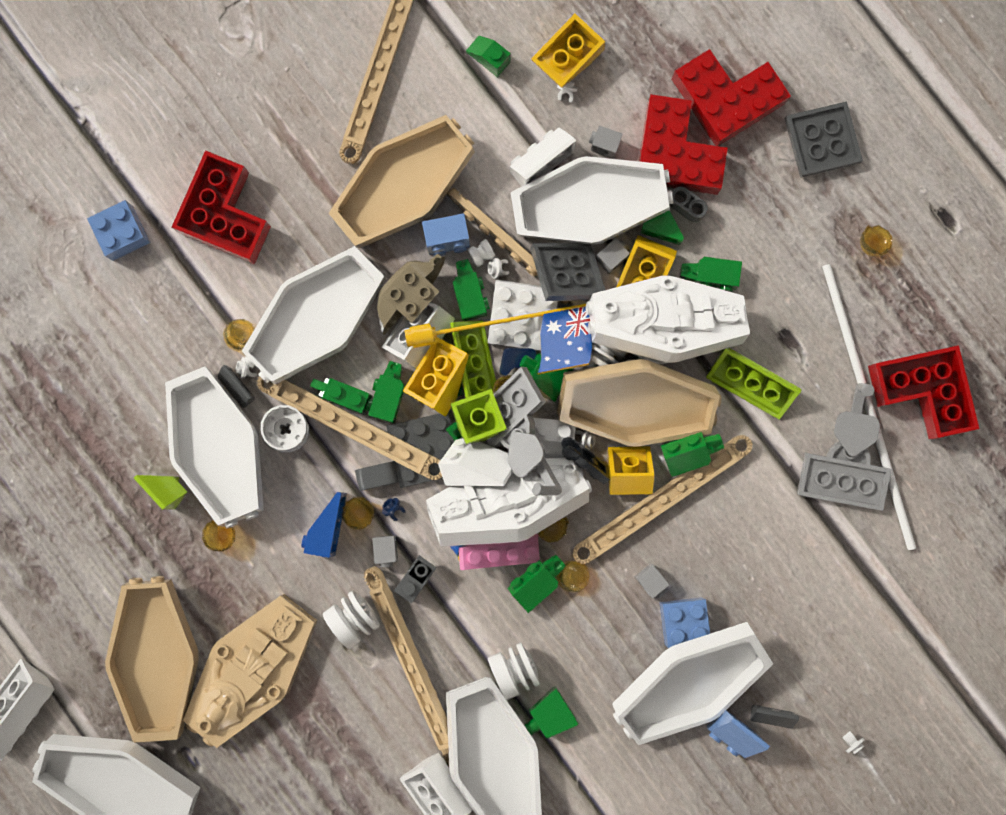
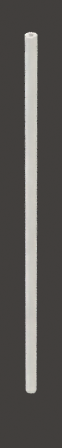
M831 264L822 266L857 384L866 383ZM865 396L864 407L867 415L877 418L871 396ZM879 428L878 438L875 443L883 467L892 469L881 429ZM892 469L888 486L907 549L913 550L916 549V545Z

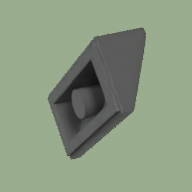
M223 365L219 371L218 379L239 405L245 408L255 400V397L231 367Z
M753 704L750 721L793 728L799 721V716L791 711Z

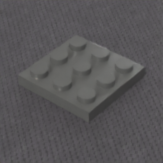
M847 101L787 115L784 118L800 178L859 164L863 161Z
M532 244L530 250L545 301L590 300L593 293L605 290L590 244Z
M449 412L446 417L441 414H435L386 426L388 433L440 460L454 443V440L446 431V428L451 425ZM394 461L400 488L433 481ZM437 463L431 464L429 472L434 476L438 475L440 472L439 465Z

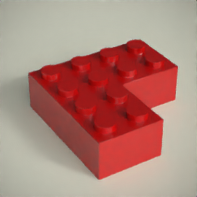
M710 49L675 70L671 79L683 98L692 100L691 110L715 146H720L779 109L791 97L769 62L732 83Z
M650 94L647 102L638 162L663 164L664 170L668 169L670 182L666 183L668 188L684 187L689 191L718 195L722 189L728 148L686 141L692 100Z
M205 150L171 228L179 234L255 264L271 226L264 219L234 208L249 175L245 166Z
M959 345L868 366L872 386L875 389L874 394L877 407L919 398L928 439L980 429Z

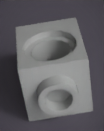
M599 125L597 132L593 131L589 143L592 144L591 151L614 159L623 134Z
M615 238L597 254L596 260L610 274L629 257V247L622 240L619 242Z
M396 535L372 538L374 564L380 563V567L393 566V562L398 561Z
M651 563L634 576L651 598L655 596L660 598L668 591L666 589L669 586L668 582Z

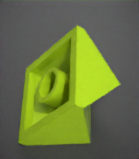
M492 389L451 403L457 427L465 444L486 441L507 430Z
M136 475L134 477L137 483L162 510H175L187 494L185 488L179 483V477Z

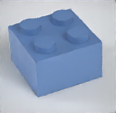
M126 200L87 218L104 256L112 261L151 243L134 207Z
M464 213L422 222L429 255L435 256L440 254L444 256L449 251L461 253L470 247Z
M700 597L659 602L664 644L667 648L710 634L706 599Z

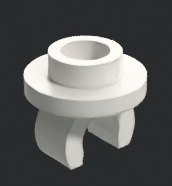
M570 81L563 88L557 85V88L561 89L558 93V100H561L563 93H568L570 96L569 102L573 101V92L578 90V87L574 86V82Z
M499 258L490 260L487 270L493 279L510 274L509 271L502 270V265L507 264L508 260H500Z
M242 357L241 361H238L236 364V373L243 379L246 376L256 377L257 373L250 372V366L243 360L245 357Z
M580 430L575 431V434L582 436V440L578 443L588 450L594 447L596 442L594 433Z
M851 732L842 737L850 746L846 750L847 753L852 751L853 754H856L865 747L862 744L865 741L864 738L857 741Z

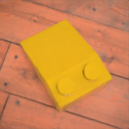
M574 13L531 60L557 85L563 88L605 50V41Z
M638 235L616 287L659 276H667L677 251Z
M437 337V340H434V345L429 347L403 392L446 417L451 409V403L457 399L469 354Z

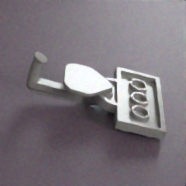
M520 367L494 393L507 430L481 442L497 449L501 445L508 448V463L517 477H525L532 470L537 469L546 486L536 483L532 488L533 495H559L562 492V488L545 459V449L538 436L534 435L535 421L532 415L546 401L527 367Z
M858 383L856 385L851 412H842L836 419L834 434L839 441L829 449L827 456L805 453L797 491L798 495L883 511L892 469L871 465V457L867 449L877 441L880 428L877 418L862 414L865 396L869 397L874 394L875 389L872 385L867 383Z

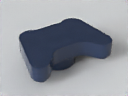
M506 348L503 351L499 370L500 374L507 376L512 369L520 368V362L525 355L535 359L536 351L531 348Z

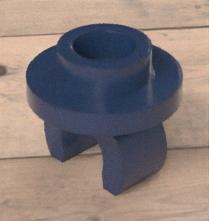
M390 498L382 506V514L390 516L393 521L398 520L394 515L395 511L401 510L402 513L406 512L398 498Z

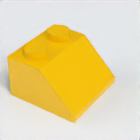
M650 446L608 447L610 495L653 494L654 469Z

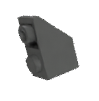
M419 555L394 591L410 603H413L437 567Z

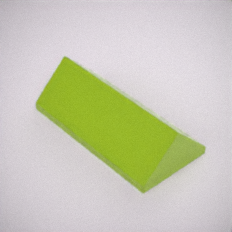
M483 320L452 322L450 325L451 328L482 323ZM485 327L452 332L455 347L469 354L462 378L465 397L467 398L492 389L494 394L498 388Z
M731 348L720 351L706 376L707 379L779 420L802 390Z

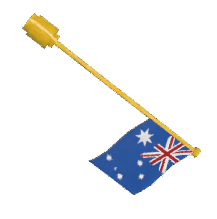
M586 304L436 331L435 327H431L430 323L412 326L404 330L407 347L413 346V348L434 345L433 340H437V335L543 316L540 332L541 363L538 374L589 365L592 353L591 334H588L590 316L586 314Z

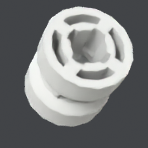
M486 239L480 242L477 246L478 248L472 246L467 249L477 268L483 265V260L496 258Z

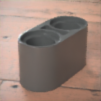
M677 187L673 190V204H669L672 209L691 222H698L703 219L708 209L704 200L684 187ZM674 196H683L684 202H677ZM692 207L700 208L701 214H694Z
M394 461L355 470L359 491L399 482Z

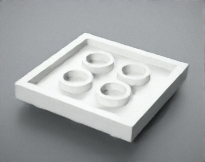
M496 280L491 321L554 310L557 308L558 301H545L541 286ZM543 316L490 325L488 343L541 351L540 332Z

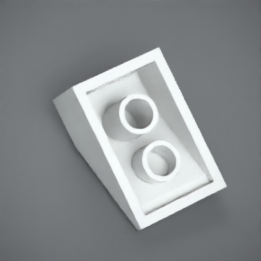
M463 438L454 441L438 464L445 486H504L513 472L508 463V453L482 442L465 444Z

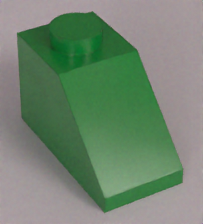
M478 36L466 50L468 55L497 78L511 62L510 52L495 40L483 36Z
M670 211L644 222L640 231L641 234L679 246L684 239Z

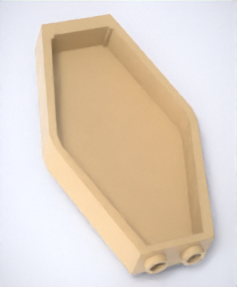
M444 115L375 146L369 152L329 212V215L357 248L360 249L422 222L436 211L475 153L472 147L474 142L467 134L462 135L459 131L461 126L454 118L450 120L447 115Z
M638 359L564 372L557 413L559 420L627 446L638 447L678 440L700 432L703 435L711 434L713 426H716L717 423L716 411L717 407L721 405L722 398L714 385L655 362Z
M164 576L151 577V581H143L142 578H131L129 582L121 586L105 660L106 672L134 743L177 740L183 734L185 726L183 719L190 703L199 661L198 648L172 579L164 580Z
M283 594L218 640L211 649L184 716L183 722L187 724V729L193 733L200 734L207 745L217 748L281 702L291 689L318 620Z

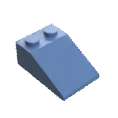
M727 710L707 725L708 730L711 732L709 736L718 743L721 741L728 745L726 749L736 757L740 754L742 757L747 758L766 751L770 747L758 734Z

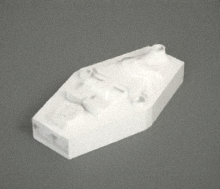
M588 156L577 158L511 192L517 235L520 237L590 245L604 243L670 210L669 204H673L672 191H667L666 183L670 182L668 169L664 170L663 164Z
M354 246L288 279L280 286L244 346L242 352L246 357L243 360L251 368L256 366L261 371L258 375L266 383L271 381L276 385L342 351L349 344L384 284V275Z
M659 276L593 293L590 301L586 303V314L590 316L588 334L592 335V343L667 363H676L743 344L750 335L743 295L673 276Z
M206 366L165 382L169 455L173 467L218 526L226 527L227 529L238 525V521L244 518L250 520L258 517V513L263 511L264 507L259 437L255 426L214 373Z
M548 458L546 461L562 488V492L559 495H533L532 488L536 483L546 486L535 468L525 477H517L512 472L504 486H450L426 500L427 510L441 547L520 542L529 539L588 503L589 493L592 492L590 482L584 479L583 469L578 467L574 460Z
M747 622L674 645L665 650L612 703L615 709L613 716L619 726L624 725L623 729L629 739L633 738L638 745L711 722L720 717L773 665V662Z
M484 677L446 692L450 775L452 781L475 814L542 815L539 760L536 743L490 677Z
M53 734L47 741L41 743L38 749L40 757L32 771L35 773L32 781L34 784L79 815H192L200 791L198 785L137 743L129 740Z

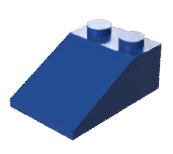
M337 492L308 530L307 535L303 536L301 548H304L305 554L327 558L336 556L347 493Z

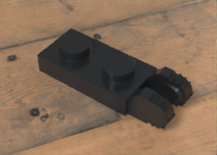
M570 437L563 438L561 441L563 447L562 455L567 460H574L578 467L585 469L593 479H597L603 484L610 480L607 464Z

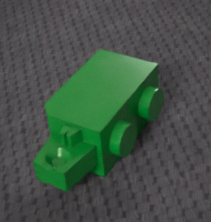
M704 256L698 263H682L680 277L695 283L733 292L740 284L742 261Z
M468 259L456 262L457 277H455L452 283L462 321L487 316L486 310L490 309L487 297L483 298L481 290L485 289L482 277H477L476 272H473Z
M389 361L384 374H380L379 379H375L372 388L375 394L373 399H369L366 411H369L368 415L370 417L395 424L405 388L400 380L402 364Z
M313 378L310 387L320 390L319 396L323 399L365 415L369 399L372 398L370 393L332 378H325L324 382Z
M702 432L661 445L671 477L709 465L712 461L710 455L724 449V444L720 434L703 437Z
M556 554L543 563L538 560L536 563H532L524 574L515 578L507 589L529 613L558 588L556 577L566 565Z

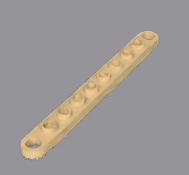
M414 0L390 1L340 147V157L347 164H354L361 157ZM348 148L356 150L353 158L345 157L344 153Z
M452 188L447 193L448 197L464 211V216L469 221H476L480 225L478 228L485 235L488 236L490 234L495 238L494 242L501 249L506 248L511 252L510 257L517 263L522 262L526 266L525 270L531 276H538L531 254L471 201L462 196L457 189ZM583 300L561 301L563 304L566 305L568 303L571 306L586 304Z
M260 376L258 377V388L271 397L296 408L305 415L428 479L439 480L442 478L441 471L436 476L429 472L430 465L433 463L439 464L440 459L288 380H284L276 385L273 384L270 389L264 387V380Z
M745 435L735 436L724 444V449L710 455L712 461L709 465L676 476L654 491L653 494H650L585 538L574 547V559L580 564L591 562L751 452L753 443L750 438ZM740 439L744 440L747 444V448L743 452L738 451L735 445ZM586 547L589 549L590 554L587 559H580L577 552L579 548Z
M373 566L365 570L364 581L367 582L366 585L370 588L369 593L436 745L441 750L442 757H444L449 767L446 713L441 706L437 692L430 681L428 672L422 663L419 652L414 645L411 634L407 629L402 613L395 602L383 572L378 567Z

